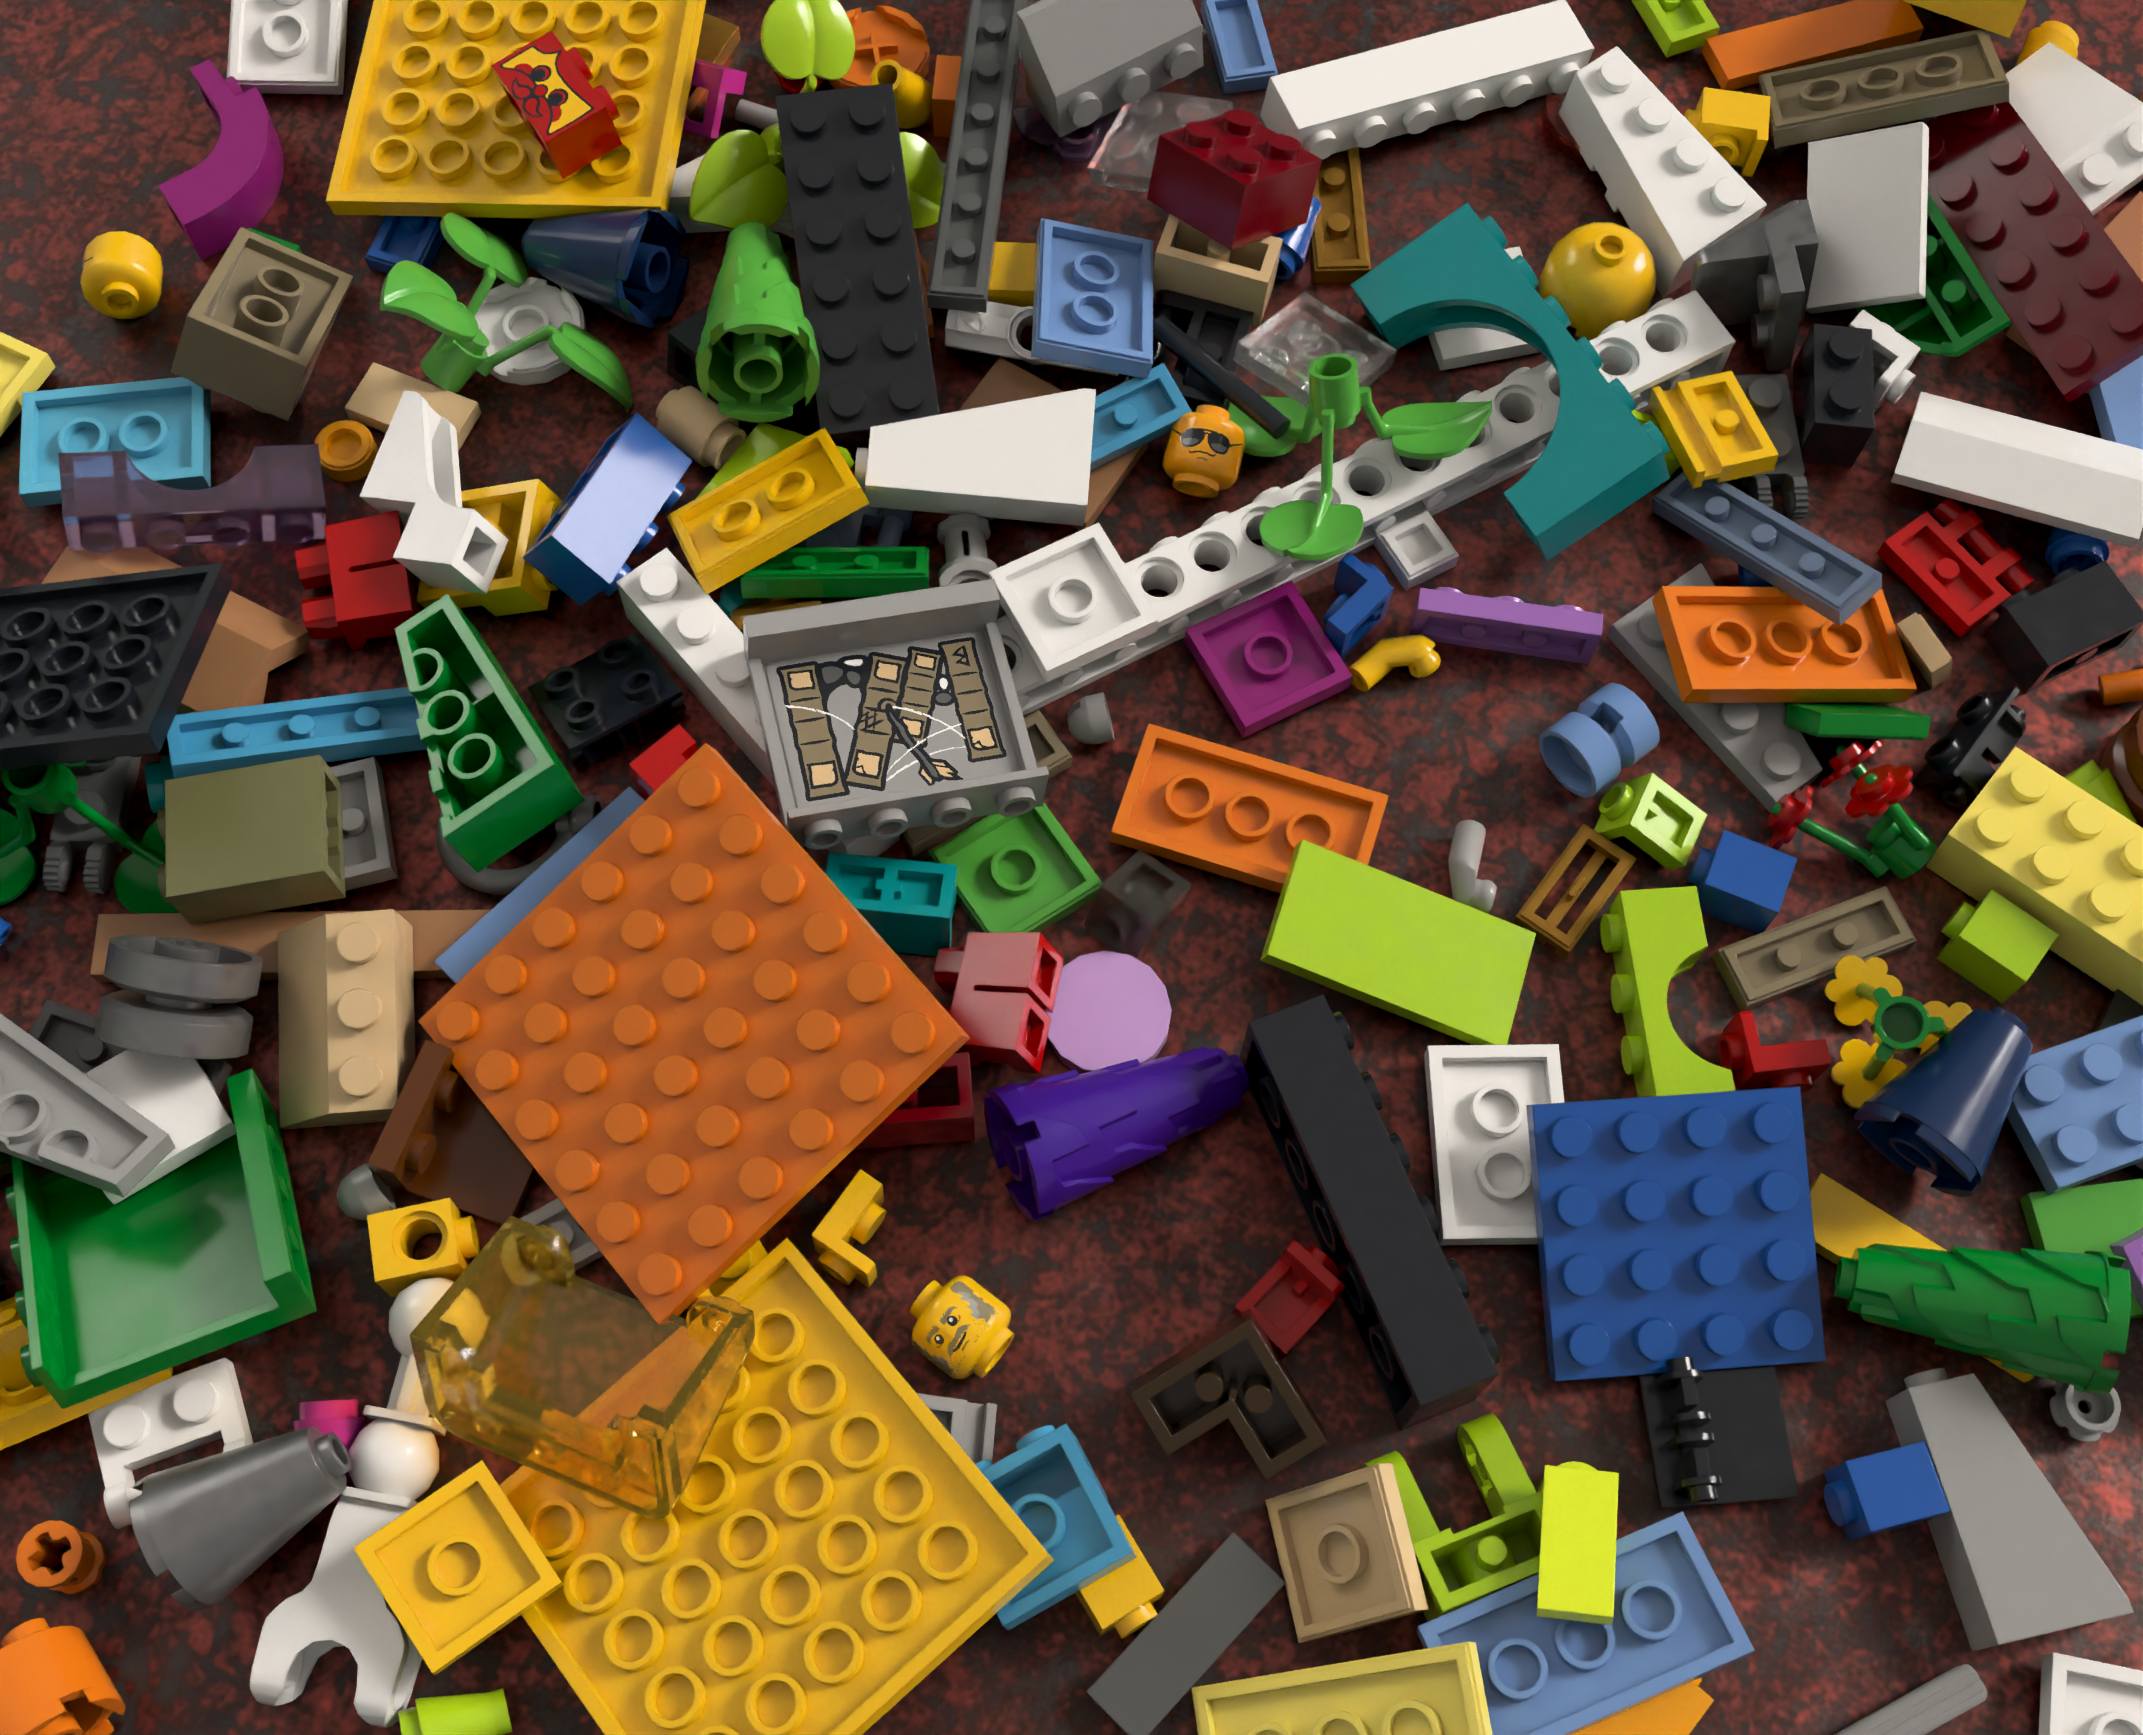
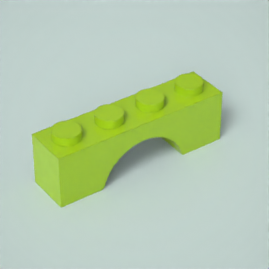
M1697 886L1620 891L1608 912L1601 917L1600 936L1604 951L1606 953L1612 952L1616 974L1611 979V1000L1615 1012L1623 1013L1627 1035L1623 1036L1621 1042L1622 1064L1627 1075H1634L1637 1097L1735 1091L1732 1070L1709 1063L1693 1053L1675 1032L1667 1009V992L1670 981L1690 970L1708 947Z

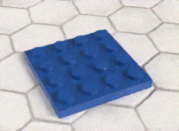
M1800 1087L1526 1105L1550 1379L1565 1381L1667 1373L1665 1361L1678 1357H1692L1695 1369L1698 1370L1826 1361Z

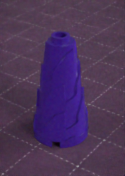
M1206 1047L1144 1063H1139L1138 1059L1082 1074H1078L1076 1069L1022 1084H1007L987 1092L990 1096L984 1098L986 1129L998 1169L1008 1165L1016 1179L1005 1184L1011 1197L1020 1211L1028 1219L1034 1221L1049 1216L1056 1209L1114 1182L1113 1175L1167 1152L1166 1146L1223 1119V1113L1239 1107L1242 1103V1093L1248 1091L1249 1079L1246 1069L1237 1055L1232 1054L1228 1056L1220 1048L1209 1049Z

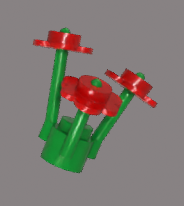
M1858 739L1848 746L1839 745L1836 748L1837 754L1827 761L1834 771L1819 783L1825 788L1850 771L1857 782L1850 791L1852 799L1845 808L1848 816L1856 819L1866 814L1870 817L1885 815L1873 826L1867 835V840L1872 844L1871 851L1806 818L1813 804L1810 798L1814 788L1809 785L1804 786L1802 790H1795L1791 795L1784 794L1772 806L1767 821V826L1772 828V832H1774L1768 847L1779 850L1784 843L1788 844L1792 840L1797 829L1862 863L1876 878L1882 876L1888 869L1899 879L1911 876L1930 860L1935 853L1937 845L1931 837L1908 817L1899 805V802L1904 800L1913 789V785L1909 781L1913 775L1910 767L1903 765L1895 768L1892 764H1885L1867 770L1861 763L1884 744L1881 739L1867 747H1864Z

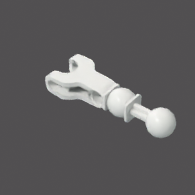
M447 1278L417 1280L399 1292L389 1310V1333L394 1347L402 1356L387 1409L365 1405L363 1415L374 1421L359 1432L349 1449L352 1465L349 1474L355 1488L346 1486V1489L340 1494V1500L333 1511L312 1581L303 1591L281 1602L265 1619L250 1676V1690L255 1700L259 1703L278 1706L294 1701L302 1694L307 1679L318 1658L334 1647L345 1646L349 1648L358 1664L354 1706L357 1714L365 1722L383 1728L391 1727L399 1721L398 1711L404 1710L408 1706L422 1656L353 1547L417 1505L418 1502L415 1500L430 1488L439 1472V1448L434 1435L445 1436L447 1426L429 1417L443 1364L450 1362L465 1352L477 1333V1310L472 1296L461 1284Z

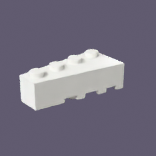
M1618 46L1575 73L1558 115L1590 171H1597L1607 188L1605 198L1613 212L1620 211L1629 228L1641 237L1648 246L1656 262V287L1662 298H1664L1692 279L1697 255L1703 248L1759 219L1767 204Z

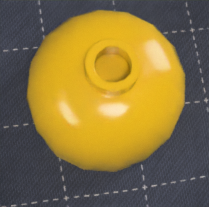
M1593 222L1575 228L1555 244L1539 280V295L1543 300L1553 295L1566 312L1571 322L1570 326L1577 329L1575 336L1580 338L1585 336L1588 340H1592L1617 321L1623 320L1627 323L1647 313L1656 291V262L1645 241L1631 229L1615 223Z

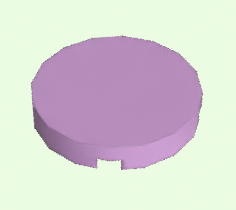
M1104 950L1078 956L1062 967L1053 1013L1045 1012L1051 1018L1047 1041L1051 1045L1053 1053L1063 1065L1072 1070L1077 1069L1078 1074L1138 1059L1139 1063L1155 1060L1167 1041L1172 1009L1166 986L1150 966L1129 954Z

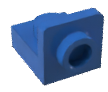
M1347 553L1339 561L1333 588L1340 596L1332 603L1323 617V622L1326 624L1325 634L1342 660L1386 618L1394 587L1388 583L1385 575L1376 566L1367 562H1361L1351 553Z

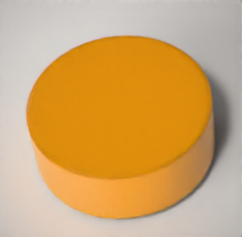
M341 420L327 425L319 432L314 442V454L322 471L328 477L341 482L356 481L368 475L378 453V447L370 430L365 425L352 420Z

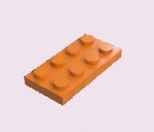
M1661 586L1652 599L1682 703L1906 702L1917 690L1882 588L1840 626L1776 587Z
M1149 723L1111 830L1110 842L1281 894L1295 846L1302 839L1368 865L1389 795Z

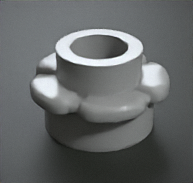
M2056 1382L2054 1387L2056 1395L2049 1402L2050 1413L2057 1425L2066 1427L2069 1430L2068 1433L2071 1437L2083 1442H2093L2100 1439L2101 1433L2108 1434L2115 1429L2121 1412V1402L2114 1388L2107 1395H2097L2075 1391L2072 1385ZM2080 1401L2087 1403L2089 1406L2087 1414L2079 1410L2078 1403Z

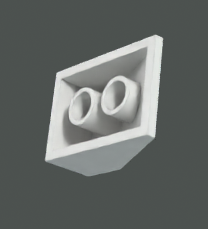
M2048 42L2006 73L2009 81V103L2093 216L2143 179L2142 101L2051 42Z

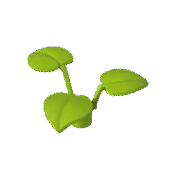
M774 0L764 16L760 38L765 59L779 75L787 79L798 80L806 77L805 85L800 93L814 92L817 86V77L832 81L840 79L847 74L854 58L855 38L850 20L838 0ZM778 123L765 128L761 135L751 130L732 131L721 136L711 145L703 157L693 181L689 204V217L692 221L713 224L733 230L742 223L755 221L769 227L779 220L787 205L788 191L786 177L780 171L785 169ZM899 132L913 229L928 227L938 222L945 176L942 163L936 151L926 140L913 133Z

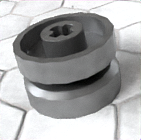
M124 935L110 938L104 976L112 983L126 990L112 992L101 997L94 1036L103 1042L118 1047L163 1056L194 1059H227L247 1055L253 1016L245 1009L233 1003L257 996L263 958L251 952L230 946L192 939L148 935Z

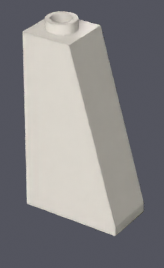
M1077 389L870 427L869 448L857 447L855 461V478L859 485H865V494L869 501V504L866 506L945 514L974 513L980 517L1083 526L1088 505L1096 389Z

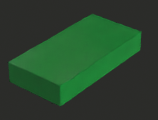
M1787 703L1784 724L1789 725L1788 728L1816 737L1923 740V738H1928L1931 716L1896 706Z

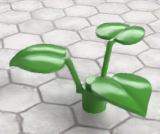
M449 212L444 215L440 222L441 232L449 245L464 259L483 268V279L467 308L463 303L457 301L455 292L446 281L426 267L413 261L403 260L398 262L384 279L380 297L381 311L410 316L443 333L420 362L426 376L442 389L457 393L476 370L486 377L498 364L541 341H548L552 351L567 365L617 399L627 412L632 407L633 397L629 379L616 354L597 337L572 323L563 322L558 329L547 325L495 354L487 356L486 348L489 346V340L479 329L475 315L491 289L496 276L509 285L520 288L527 280L528 272L520 254L508 242L495 233L477 226L467 218L457 213Z
M1328 354L1316 358L1308 367L1310 383L1309 401L1291 397L1261 396L1291 421L1288 430L1279 439H1274L1230 402L1228 412L1231 414L1230 420L1242 428L1246 437L1244 453L1259 457L1284 455L1290 452L1298 442L1309 443L1313 437L1322 432L1321 495L1319 502L1296 500L1282 503L1270 509L1260 523V539L1263 545L1271 552L1282 557L1290 556L1300 560H1324L1346 552L1358 542L1364 525L1361 510L1356 506L1348 504H1330L1332 501L1334 430L1352 425L1361 407L1377 436L1381 439H1392V449L1395 453L1407 458L1434 460L1451 457L1470 446L1492 413V400L1484 402L1416 403L1403 405L1387 411L1381 419L1372 402L1371 388L1367 386L1359 387L1358 363L1356 359L1346 354Z

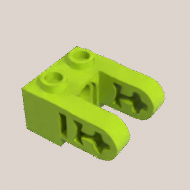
M1488 1413L1460 1424L1456 1429L1462 1455L1492 1516V1519L1453 1534L1451 1528L1439 1531L1406 1461L1398 1451L1390 1452L1362 1464V1468L1378 1463H1392L1429 1607L1428 1610L1423 1611L1427 1622L1539 1574L1543 1493L1542 1491L1536 1492L1503 1425L1493 1413Z

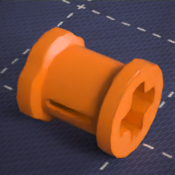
M53 1520L37 1524L28 1531L18 1545L16 1555L18 1572L26 1582L39 1588H48L52 1591L64 1592L68 1595H78L91 1589L99 1582L102 1569L107 1562L105 1545L97 1535L81 1532L64 1521ZM65 1545L71 1547L70 1550L62 1554L60 1550ZM62 1561L64 1568L61 1571L54 1570L53 1567Z

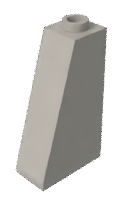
M1937 1368L1904 1378L1907 1389L1885 1402L1901 1447L1925 1441L1949 1505L1950 1512L1930 1519L1927 1523L1972 1652L2134 1613L2129 1598L1975 1374L1972 1373L1949 1379L1945 1368Z

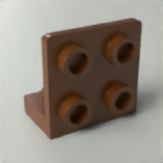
M425 1040L367 1164L386 1186L428 1201L450 1198L462 1213L507 1227L514 1222L536 1169L452 1065L454 1053L451 1048Z

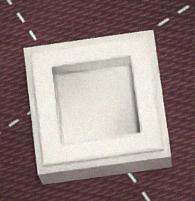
M1427 510L1377 534L1374 544L1405 591L1455 567L1459 558V554Z

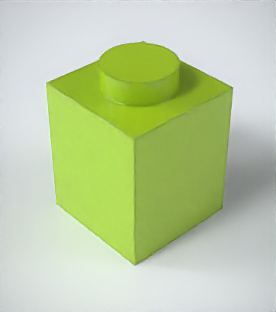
M1991 889L1975 907L1964 901L1941 930L1950 940L1936 959L2000 1003H2003L2027 982L2059 934Z

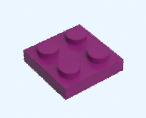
M1292 580L1185 629V644L1243 738L1350 688L1353 676Z

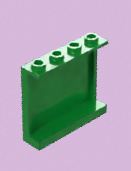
M253 1069L226 1078L231 1108L227 1109L234 1121L236 1134L115 1205L100 1188L57 1172L39 1178L27 1161L15 1156L11 1157L14 1185L6 1188V1200L9 1210L18 1225V1237L11 1239L10 1247L14 1262L22 1275L24 1288L16 1292L15 1301L19 1316L28 1330L29 1341L28 1345L22 1346L20 1349L21 1362L30 1383L36 1388L44 1385L62 1409L317 1311L277 1110Z

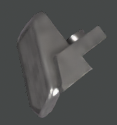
M1808 199L1791 201L1708 245L1699 252L1694 265L1690 292L1696 290L1724 326L1750 323L1753 348H1762L1767 371L1791 369L1799 322H1804L1819 244Z

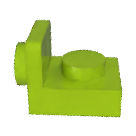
M1650 773L1626 782L1616 783L1606 792L1599 805L1601 815L1594 831L1608 840L1625 836L1668 870L1686 866L1707 814L1654 773Z

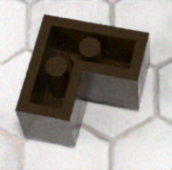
M1250 1308L1132 1381L1130 1396L1167 1456L1226 1419H1229L1266 1480L1327 1443L1322 1424Z

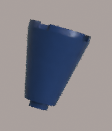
M657 208L536 218L525 230L521 242L522 253L531 271L636 326L647 328L658 326L654 323L659 317L668 319L675 312L683 296L689 272V258L680 256L679 239L687 240L685 228L676 215Z
M1993 1007L1990 1011L1984 1009L1973 1010L1860 1106L1855 1113L1854 1119L1863 1120L1857 1128L1861 1136L1879 1154L1910 1176L1917 1167L1937 1176L1930 1187L1957 1197L1972 1196L1982 1181L2033 1048L2031 1040L2026 1035L2028 1031L2026 1024L2013 1013L1999 1007Z

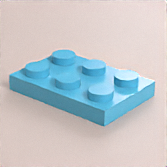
M177 377L22 393L19 496L27 507L211 489V390L199 387L186 378Z

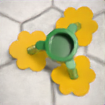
M1855 955L1841 957L1834 966L1836 979L1827 982L1824 989L1825 995L1829 1000L1836 1002L1834 1014L1842 1024L1856 1026L1865 1019L1871 1022L1872 1036L1876 1041L1871 1047L1860 1039L1848 1040L1842 1045L1839 1051L1841 1062L1833 1066L1830 1075L1836 1084L1843 1086L1842 1098L1845 1103L1852 1108L1859 1109L1866 1100L1907 1067L1900 1060L1892 1059L1893 1053L1910 1052L1917 1047L1921 1048V1055L1973 1011L1971 1007L1966 1003L1956 1002L1949 1008L1940 1001H1930L1923 1005L1912 997L1902 996V984L1896 977L1887 974L1888 965L1883 959L1871 957L1864 962Z

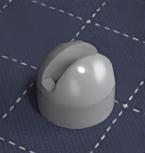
M1104 692L1085 696L1073 703L1068 711L1067 721L1068 729L1075 740L1084 744H1101L1115 740Z
M367 1163L352 1170L339 1184L337 1190L339 1208L351 1218L366 1221L367 1215L396 1208V1202L390 1187L384 1184Z

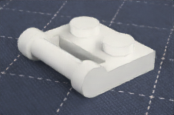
M225 1357L174 1375L170 1379L88 1413L105 1486L104 1504L107 1515L116 1529L132 1524L129 1514V1501L142 1494V1491L133 1489L135 1485L133 1470L223 1438L224 1441L223 1452L253 1444L233 1362Z

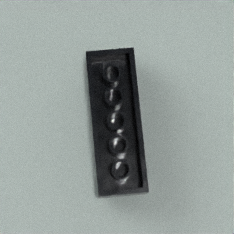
M892 83L775 96L804 315L813 327L820 359V378L815 392L820 429L826 428L835 445L846 448L849 454H856L857 447L869 448L870 427L940 414Z
M1324 994L1250 1021L1239 1058L1248 1075V1091L1318 1248L1336 1264L1340 1271V1275L1337 1278L1345 1286L1340 1298L1398 1429L1402 1431L1473 1402L1499 1375L1495 1364L1500 1362V1354L1489 1328L1484 1323L1476 1325L1465 1299L1469 1298L1470 1291L1460 1265L1454 1258L1446 1260L1435 1235L1440 1233V1226L1431 1202L1425 1195L1417 1197L1406 1174V1172L1411 1170L1410 1159L1401 1138L1395 1132L1388 1134L1378 1111L1382 1109V1101L1377 1085L1367 1071L1360 1073L1350 1053V1050L1354 1049V1041L1349 1025L1341 1012L1332 1014Z

